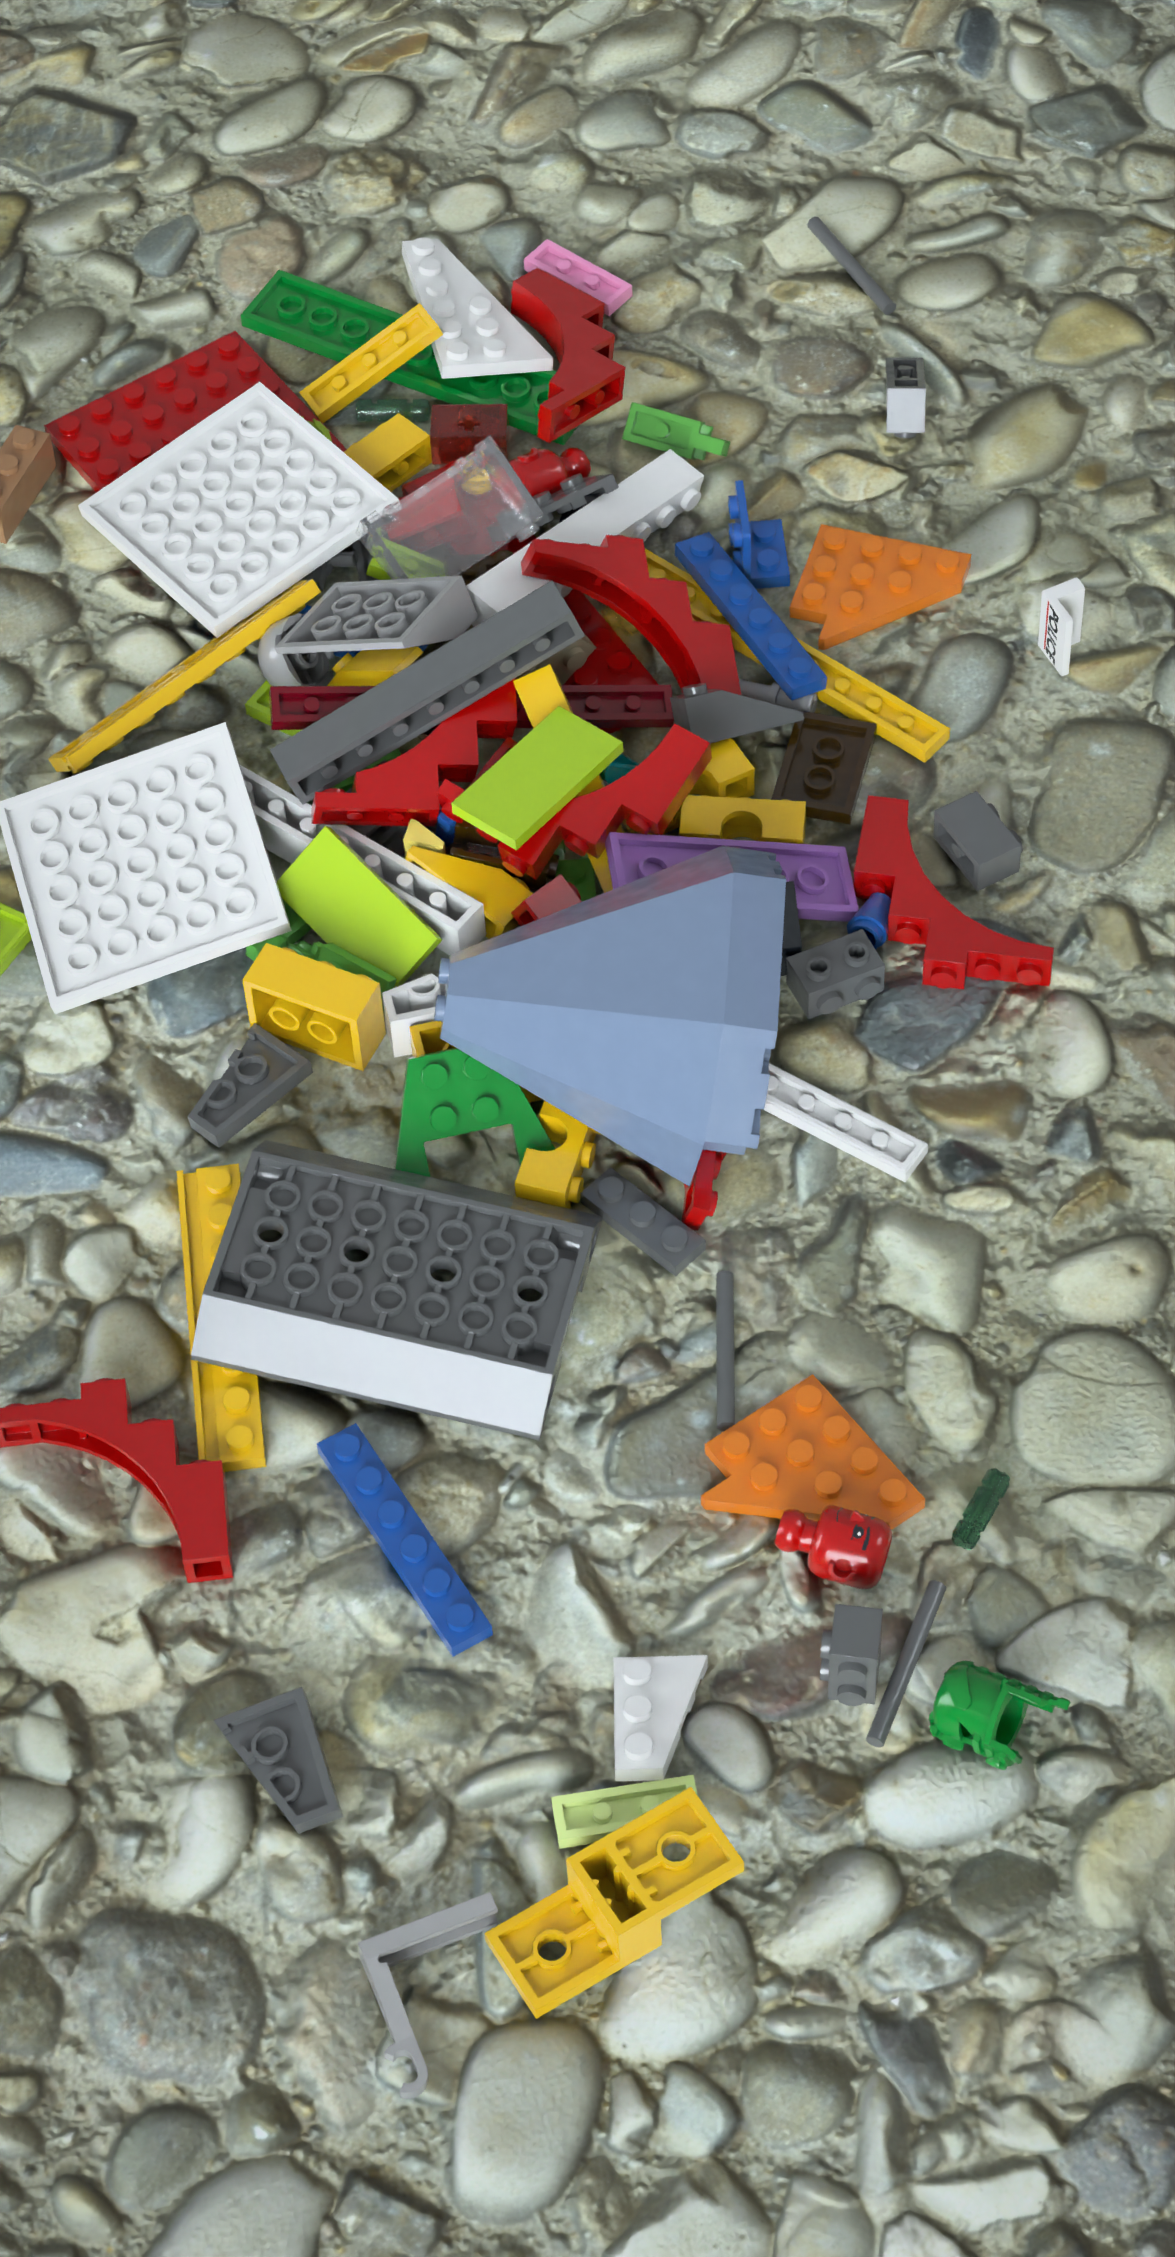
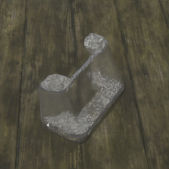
M491 435L475 445V451L465 458L461 457L458 459L454 466L394 505L389 504L386 506L382 515L375 510L360 520L355 532L391 579L459 576L516 537L520 542H523L539 530L536 523L543 517V512Z

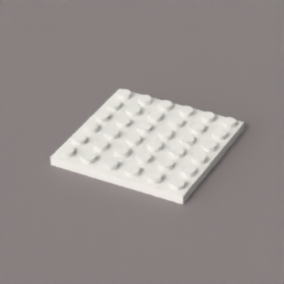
M261 382L255 384L78 505L81 515L216 638L401 510L399 499Z
M226 722L0 801L2 833L49 1003L55 1014L292 931Z

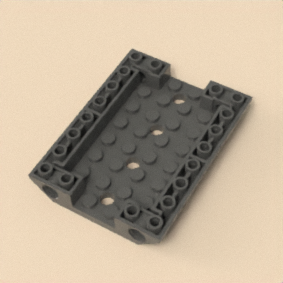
M264 1140L252 1150L202 1294L191 1360L540 1441L561 1367L562 1347L578 1292H582L603 1216ZM266 1230H276L283 1235L276 1242H265L259 1237ZM360 1249L369 1256L364 1261L352 1262L345 1255L351 1250ZM439 1269H447L453 1272L455 1277L450 1281L440 1282L435 1280L431 1274ZM524 1289H534L542 1297L537 1301L527 1302L522 1300L518 1294Z

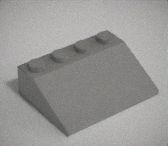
M462 576L339 582L332 585L274 648L277 654L404 649L442 641L450 642L466 632L470 625L478 618V614Z

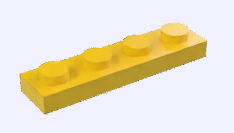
M419 303L299 393L318 419L324 423L441 337L443 333Z

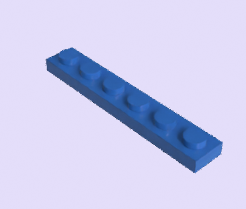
M710 532L675 543L674 555L791 701L826 689L827 676Z
M355 1423L317 1443L318 1454L452 1657L493 1635L492 1625L358 1425Z

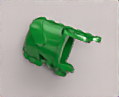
M960 1661L952 1665L944 1673V1679L935 1697L933 1711H931L928 1719L930 1721V1732L933 1737L939 1738L943 1741L944 1745L954 1750L962 1751L964 1744H969L973 1746L975 1753L986 1757L988 1765L1000 1770H1006L1008 1766H1012L1014 1763L1021 1764L1022 1756L1018 1751L1011 1749V1746L1021 1728L1028 1704L1053 1713L1055 1707L1068 1710L1070 1700L1063 1697H1055L1054 1694L1040 1691L1032 1685H1024L1021 1681L1014 1678H1006L1001 1673H993L983 1666H975L972 1661Z

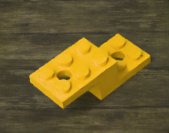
M689 1787L566 1859L568 1885L484 1933L485 1941L537 2019L661 1946V1919L743 1872L744 1861L693 1788ZM677 1843L686 1846L690 1853L684 1860L672 1862L663 1856V1850L667 1846ZM548 1942H558L566 1948L565 1954L555 1961L543 1959L538 1952Z

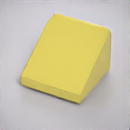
M415 819L410 820L403 839L405 858L407 851L412 846L446 854L444 841Z

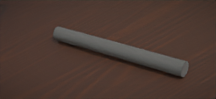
M819 217L811 218L807 224L811 232L885 315L892 314L896 309V304L821 219Z
M720 1271L716 1274L717 1429L720 1431H725L735 1425L734 1274L730 1271Z
M929 1581L866 1737V1741L872 1746L881 1748L885 1744L946 1591V1586L939 1581Z

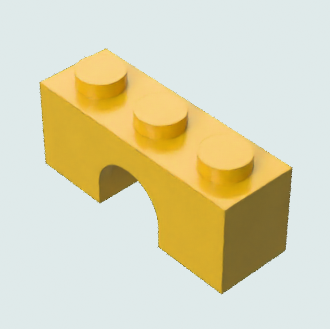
M729 738L710 743L712 759L688 795L701 794L730 798H748L755 795L754 767L735 741ZM682 805L663 834L680 827Z
M688 795L682 803L679 836L715 839L747 837L763 842L804 844L806 801Z
M544 1100L539 1114L540 1123L550 1140L561 1144V1146L552 1151L526 1149L515 1180L516 1197L570 1209L572 1202L579 1203L580 1193L583 1191L584 1178L581 1176L584 1168L590 1169L592 1167L596 1152V1144L593 1142L596 1133H600Z

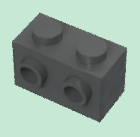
M977 791L935 810L933 837L977 891L1019 872L1020 857L1023 851L1019 836L1015 831L1008 830L1000 820L994 805L991 803L987 804Z
M863 929L787 957L786 984L808 1019L822 1014H831L840 1007L858 1000L870 999L877 993L884 991L885 964Z
M835 1604L832 1630L823 1629L820 1658H822L820 1680L828 1681V1699L838 1700L840 1703L848 1706H859L864 1703L875 1704L881 1657L883 1609Z

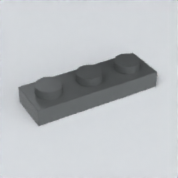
M611 1167L580 1193L581 1203L594 1214L603 1216V1221L675 1277L706 1250V1240Z

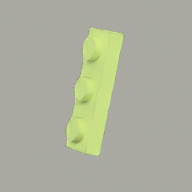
M694 1775L551 1797L559 1849L593 1844L689 1787H692L697 1794Z

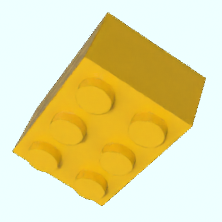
M266 943L242 979L250 1028L256 1023L283 1043L364 1071L386 1035L380 983L366 975H356L336 968L327 961H317L300 955L290 948H280Z

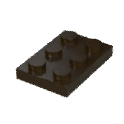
M801 711L803 712L804 720L794 722L771 800L806 801V817L851 825L876 738L877 724Z

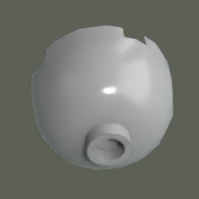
M298 613L277 621L269 626L259 641V667L271 686H327L333 678L334 671L328 672V660L334 658V652L277 654L274 648L300 621L304 614Z

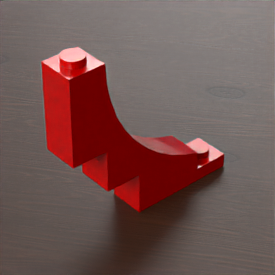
M536 268L513 281L511 289V314L525 321L542 335L552 347L559 360L560 366L549 381L548 400L540 404L538 411L537 437L550 443L623 399L626 367L613 361L615 334L602 328L605 303Z
M515 678L442 721L429 736L399 757L379 766L356 772L352 793H346L338 788L315 792L311 808L312 824L408 826L410 820L415 819L423 826L435 827L440 810L439 799L436 793L439 789V782H443L445 779L450 782L473 781L479 766L478 738L506 739L508 736L510 738L513 737L517 724L516 688L513 683Z

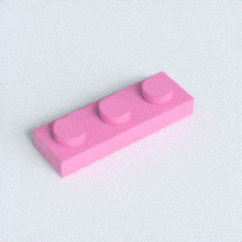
M548 239L524 258L525 271L530 272L539 268L605 303L604 314L608 316L613 314L633 296L631 284Z

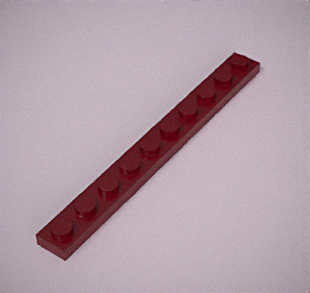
M561 685L573 714L598 728H671L674 724L670 697H672L671 685ZM270 686L271 730H303L375 686ZM516 690L517 724L515 728H533Z

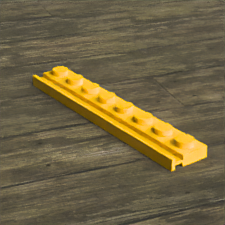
M313 579L298 581L218 638L212 639L48 758L56 772L72 771L73 774L82 771L93 762L94 757L121 743L124 740V736L131 730L137 729L151 721L157 711L180 700L186 694L185 691L194 684L207 680L216 673V668L246 651L245 647L253 641L261 639L269 626L299 613L306 607L308 601L321 593Z
M239 1163L196 1168L195 1173L184 1174L183 1170L176 1171L190 1355L202 1294L241 1184ZM191 1360L198 1459L209 1461L222 1460L224 1472L266 1467L258 1375Z

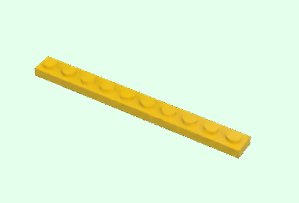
M645 548L649 578H667L687 583L691 614L695 621H710L712 623L730 625L690 574ZM730 625L733 649L762 665ZM796 638L827 676L826 689L815 692L817 694L816 697L820 701L852 720L876 723L877 735L924 763L950 739L949 727Z

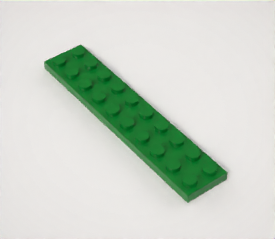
M278 270L243 311L241 323L243 327L341 362L403 315ZM430 344L384 379L537 436L540 404L548 400L549 381L557 371L442 379ZM577 427L552 442L564 446Z

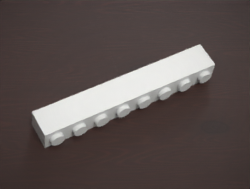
M669 449L620 482L618 489L608 494H602L537 539H551L559 542L586 543L592 546H600L606 535H623L631 538H640L645 542L652 532L660 527L666 528L677 515L685 510L688 512L697 505L701 498L699 491L704 475ZM531 543L466 585L478 614V618L471 625L477 626L550 582L549 580L522 575L521 561ZM554 582L562 597L567 596L571 592L572 588Z
M241 766L267 850L292 864L325 826L331 827L443 939L436 948L451 955L478 944L486 936L483 903L346 825L312 824V806L305 803L302 805L296 796Z

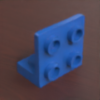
M743 480L735 481V495L728 496L730 519H735V523L728 524L730 546L738 548V551L732 552L733 562L755 589L790 586V572L782 519L749 522Z

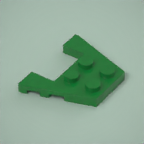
M457 1048L407 1058L395 1169L431 1177L424 1142L511 1124L519 1166H521L527 1148L538 1151L555 1150L554 1145L518 1084Z

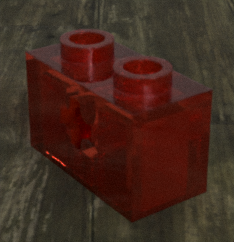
M508 404L432 405L430 429L432 465L450 464L467 455L472 461H485L490 464L507 463L509 454Z

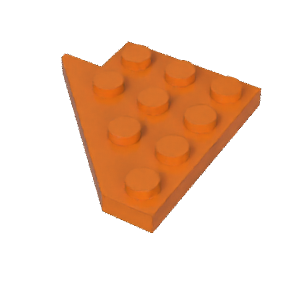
M821 524L790 604L789 617L824 624L818 639V649H829L961 593L971 566L972 554Z
M813 1374L705 1443V1454L727 1478L701 1495V1505L705 1510L781 1519L785 1510L795 1509L804 1513L808 1519L818 1521L825 1507L835 1505L885 1521L892 1530L925 1508V1498Z

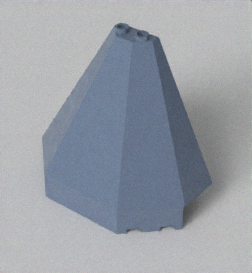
M723 845L453 953L449 958H441L438 983L446 984L445 996L437 995L434 1021L442 1022L440 1039L690 1187L702 1150L744 1155L746 1148L758 1149L761 1109L764 1110L770 1079V1073L768 1072L771 1049H775L778 1031L786 878L785 875H781L782 868L780 863L776 861V854Z

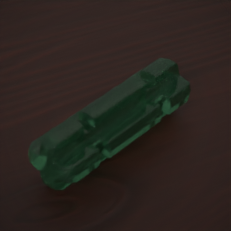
M359 399L356 402V418L359 422H372V418H377L378 422H386L398 413L407 419L413 418V422H426L430 414L427 399H413V403H408V399H377V403H372V399Z
M996 1468L987 1470L981 1481L983 1483L982 1486H979L962 1514L963 1519L958 1521L952 1532V1542L956 1546H960L965 1550H971L976 1546L981 1537L979 1535L980 1532L985 1530L1000 1503L998 1501L999 1498H1003L1009 1488L1010 1477L1008 1474Z

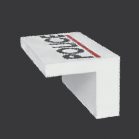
M1077 577L1042 591L1038 646L1061 676L1069 674L1071 645L1080 642L1085 587Z

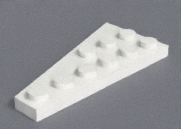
M417 238L411 241H402V256L417 302L422 305L443 333L441 337L431 343L442 379L553 371V357L439 239Z

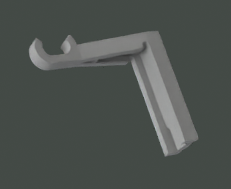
M491 1892L358 1942L360 1960L394 2041L384 2052L385 2059L394 2062L398 2057H409L418 2075L414 2082L403 2083L400 2090V2098L411 2099L422 2094L428 2085L429 2078L426 2063L389 1967L498 1926L495 1913H498V1909Z

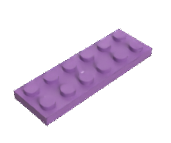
M609 832L605 841L613 889L724 845L727 847L775 853L776 861L780 863L782 868L781 875H785L786 882L794 881L799 919L849 922L859 910L846 847L618 832Z

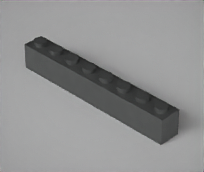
M550 581L292 737H289L270 749L285 780L302 805L314 799L315 792H322L334 787L356 772L371 765L583 638L585 635L553 581Z

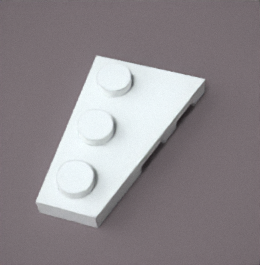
M708 1655L613 1657L615 1781L664 1780L681 1737L680 1730L687 1712L691 1711L694 1704L696 1689L700 1679L703 1680L707 1671Z

